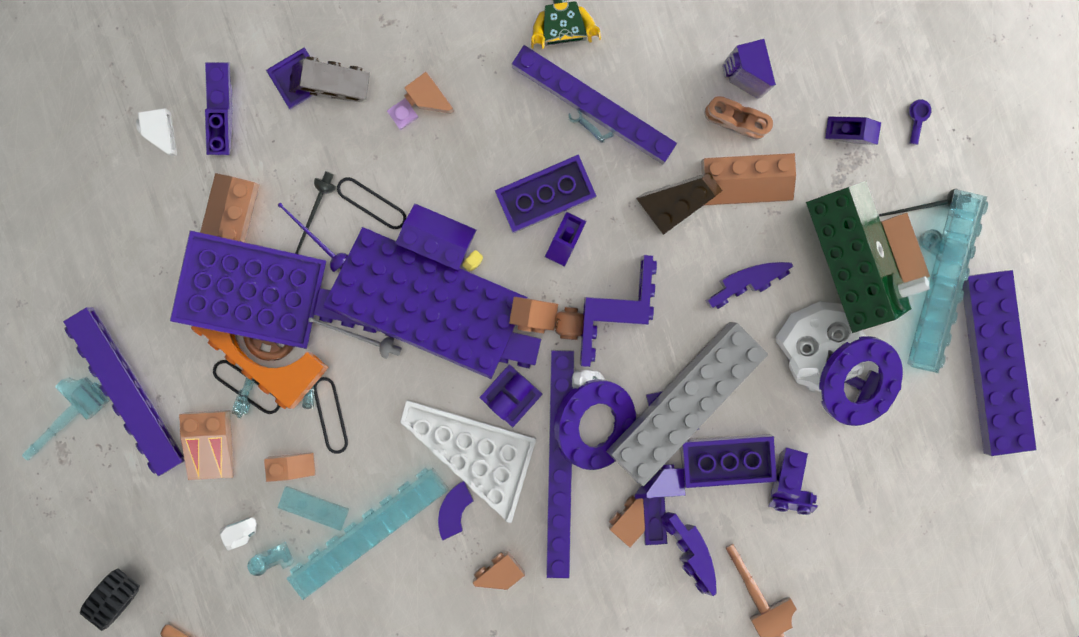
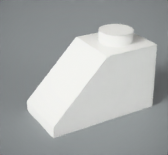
M165 108L139 112V119H136L138 132L168 155L177 156L171 112Z

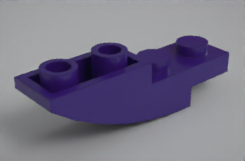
M205 62L207 108L205 109L206 155H230L233 107L230 62Z
M775 262L739 270L721 279L719 282L724 289L705 301L710 308L716 306L719 309L729 303L727 298L734 294L738 297L748 290L746 288L748 285L752 291L759 290L762 292L771 286L770 281L775 278L783 279L790 274L789 269L794 266L790 262Z
M665 513L661 517L665 522L663 526L670 535L675 536L678 548L685 553L680 557L684 564L682 566L683 570L695 579V586L702 594L716 595V576L712 558L700 532L694 525L686 524L684 526L676 513Z

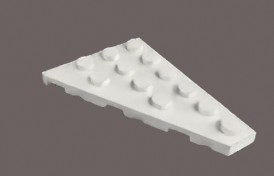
M407 400L400 423L421 440L456 475L465 481L489 506L495 509L507 522L512 523L536 438Z

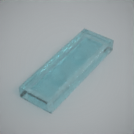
M285 486L278 505L279 509L340 531L343 528L349 508Z

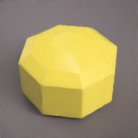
M474 250L465 259L462 266L469 272L473 271L481 264L483 256L477 250Z

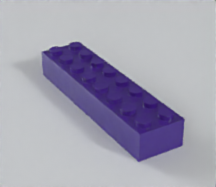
M1013 270L960 276L983 454L997 456L1037 450Z

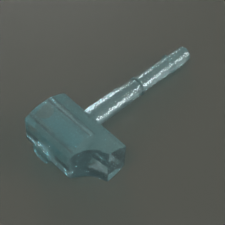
M69 377L62 379L55 386L71 405L22 454L26 460H30L78 413L86 420L90 419L110 401L101 392L98 383H92L88 377L81 378L80 380H74Z

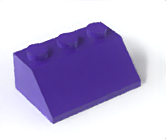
M414 204L395 244L459 271L477 230L418 204Z

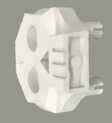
M819 301L791 314L776 336V342L790 360L789 368L796 382L805 385L809 391L814 392L817 390L821 392L819 390V382L827 358L842 344L858 340L859 337L865 336L863 330L852 333L842 304ZM840 333L842 338L837 339L834 337V334ZM809 347L811 351L806 353L803 351V348ZM865 362L854 366L848 373L845 381L862 374Z

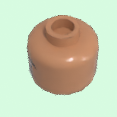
M565 307L564 311L558 312L556 315L555 332L560 335L561 339L578 340V336L583 334L584 314L578 313V308Z

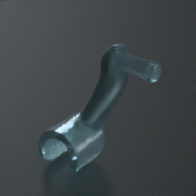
M578 109V119H572L570 113L568 115L570 122H579L602 143H604L605 139L614 136L613 132L602 136L594 125L582 117V113Z

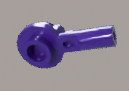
M923 99L913 101L909 107V115L914 120L910 144H919L922 123L927 121L932 113L931 105Z

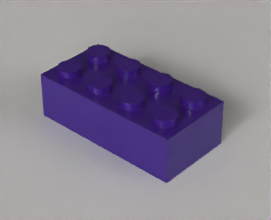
M579 154L495 190L513 234L597 197Z
M771 434L690 439L681 446L685 488L777 482L774 436Z

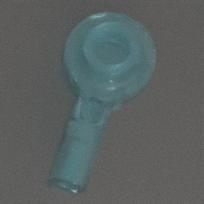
M246 377L243 389H240L236 397L232 414L237 415V418L247 415L250 402H247V397L253 387L254 378L250 380Z

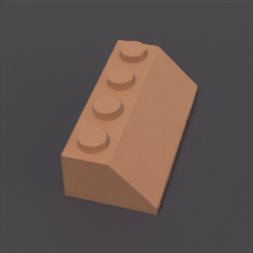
M795 153L716 157L701 160L702 174L710 173L723 190L705 205L794 200L796 183Z
M215 173L200 233L245 242L260 184Z

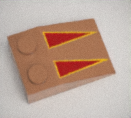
M230 410L179 414L180 438L188 480L233 478Z

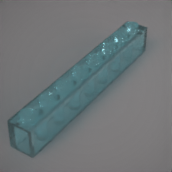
M957 189L954 190L929 282L930 290H927L907 362L911 367L939 373L940 368H943L946 356L944 352L946 346L948 347L951 342L952 335L950 330L957 320V305L963 299L964 290H962L964 281H967L969 277V261L975 255L976 246H974V243L982 230L981 218L988 209L987 196Z
M425 467L415 475L417 479L411 484L408 481L397 489L399 491L398 494L394 497L388 495L379 502L381 506L377 510L369 509L361 516L363 518L361 522L357 525L355 522H352L343 529L345 534L339 538L335 535L325 543L327 545L325 549L321 552L319 549H316L307 556L309 561L302 565L299 562L289 570L291 574L287 577V580L301 599L307 598L445 494L449 488L435 469L432 467L430 470H427Z

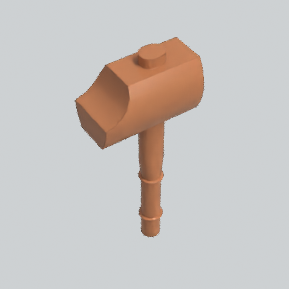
M734 544L727 546L726 550L760 612L750 618L760 637H784V632L793 628L792 616L797 610L793 601L788 597L769 607Z

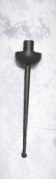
M325 171L322 179L315 178L314 186L319 193L307 221V229L310 227L323 194L332 193L336 189V186L331 184L334 174ZM305 231L302 234L295 254H298L307 234Z
M956 188L948 193L946 200L878 215L881 217L947 204L952 210L961 211L962 203L970 202L969 193L960 195Z

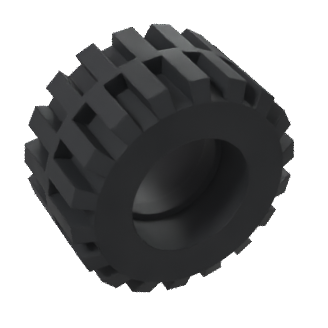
M119 568L115 569L89 595L80 609V615L100 631H103L126 609L138 593L140 585Z

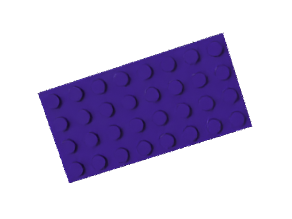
M362 227L323 304L324 308L492 379L516 326L509 324L513 298L528 299V297L463 269H459V271L399 246L395 244L396 241Z

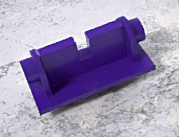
M801 491L800 497L794 502L771 496L774 499L768 505V507L775 508L776 511L786 512L794 510L801 515H809L818 508V505H814L817 501V495L807 491Z

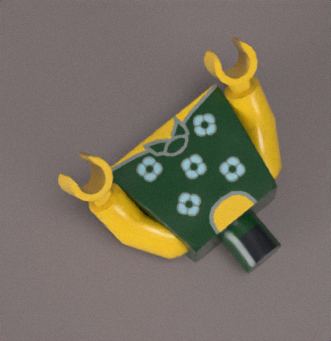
M553 0V4L545 5V10L541 11L533 25L531 48L534 49V44L536 43L541 44L542 49H544L548 45L585 41L587 37L588 42L591 43L592 36H598L599 40H601V33L590 14L584 7L578 6L576 1Z

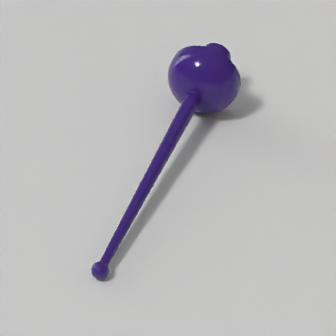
M279 203L278 207L282 208L332 258L330 261L331 270L333 272L337 269L341 270L348 254L338 253L335 255L283 207L282 203Z

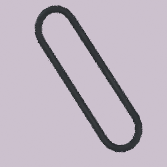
M345 177L338 182L337 192L343 199L391 229L402 228L406 220V214L401 208L353 178ZM344 181H352L398 210L403 215L402 223L398 226H392L341 193V184Z
M220 360L214 365V377L223 385H225L233 392L244 398L246 401L254 405L256 408H258L266 414H273L279 410L280 406L278 404L277 407L272 411L265 410L257 403L249 399L247 396H245L244 394L236 390L234 387L226 383L224 380L219 378L216 374L217 366L222 363L230 365L232 368H234L242 374L240 368L231 364L227 360ZM254 378L251 380L257 385L260 384Z
M321 377L313 386V392L327 449L334 454H340L346 450L348 439L336 387L331 379ZM321 381H328L333 389L345 441L344 447L341 450H333L329 445L316 388L317 384Z

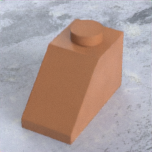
M424 72L404 87L407 92L404 96L411 106L416 104L419 109L449 114L454 112L450 103L427 72Z
M314 453L269 456L264 459L266 482L291 480L315 475Z

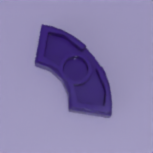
M465 481L458 483L449 491L440 507L438 527L442 541L463 531L461 524L462 513L466 506L474 501Z

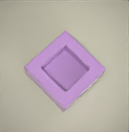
M406 98L387 110L400 130L419 118Z

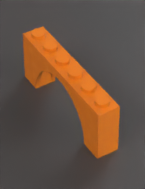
M196 326L191 327L198 335L206 336L209 339L207 343L215 350L221 349L226 354L224 358L233 365L237 363L242 368V374L250 380L254 378L260 383L258 387L264 393H271L275 396V402L283 409H294L329 368L311 352H306L299 360L284 367H264L251 360L244 353L235 334Z

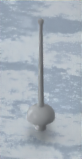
M312 317L309 318V322H315L378 346L381 356L385 359L388 358L389 353L397 356L400 355L402 347L393 345L395 339L393 337H386L382 342L314 320Z

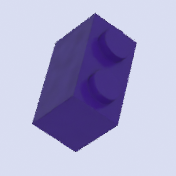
M786 447L779 454L776 469L777 482L773 484L772 497L793 502L800 497L808 453Z

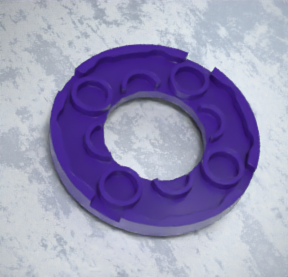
M862 336L851 343L846 342L842 344L830 356L821 373L819 390H821L823 400L821 403L825 411L840 423L849 426H860L870 423L886 413L902 387L903 367L897 351L887 342L872 336ZM861 362H874L879 367L878 373L880 375L879 386L873 395L871 394L867 400L863 399L858 403L851 402L847 399L844 392V382L848 373Z
M602 379L589 380L578 389L574 388L561 403L555 419V439L558 440L561 449L559 451L563 457L573 465L586 470H598L613 464L615 460L606 451L636 420L635 406L630 395L621 386ZM606 404L611 408V413L614 416L613 432L605 442L595 447L588 446L580 437V420L585 411L591 406Z

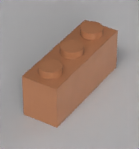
M908 213L881 221L903 282H909L924 276L926 278L930 277Z

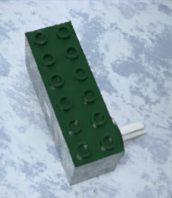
M867 181L806 202L852 333L898 319L912 309L908 296L930 290V283L926 276L905 283L901 279Z

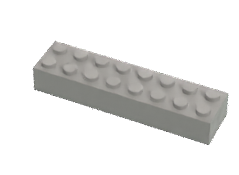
M729 322L606 452L637 483L644 486L768 356V353L738 323Z

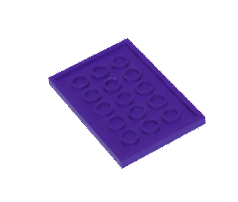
M190 230L170 321L307 349L313 323L309 322V318L312 317L314 319L326 260Z

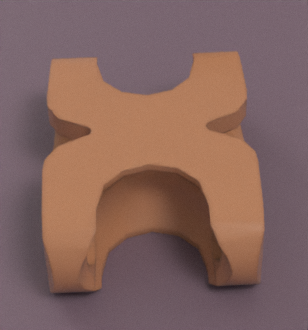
M722 96L713 98L705 108V117L708 121L727 129H733L737 133L752 139H761L773 127V120L768 114L750 107H744L740 103ZM715 107L721 109L722 114L716 112ZM755 123L760 124L761 129L755 127Z

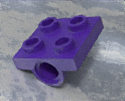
M509 364L479 398L513 428L543 393Z

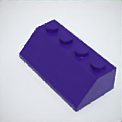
M765 39L737 45L726 58L725 64L722 65L725 78L729 77L731 84L757 99L762 98L776 85Z

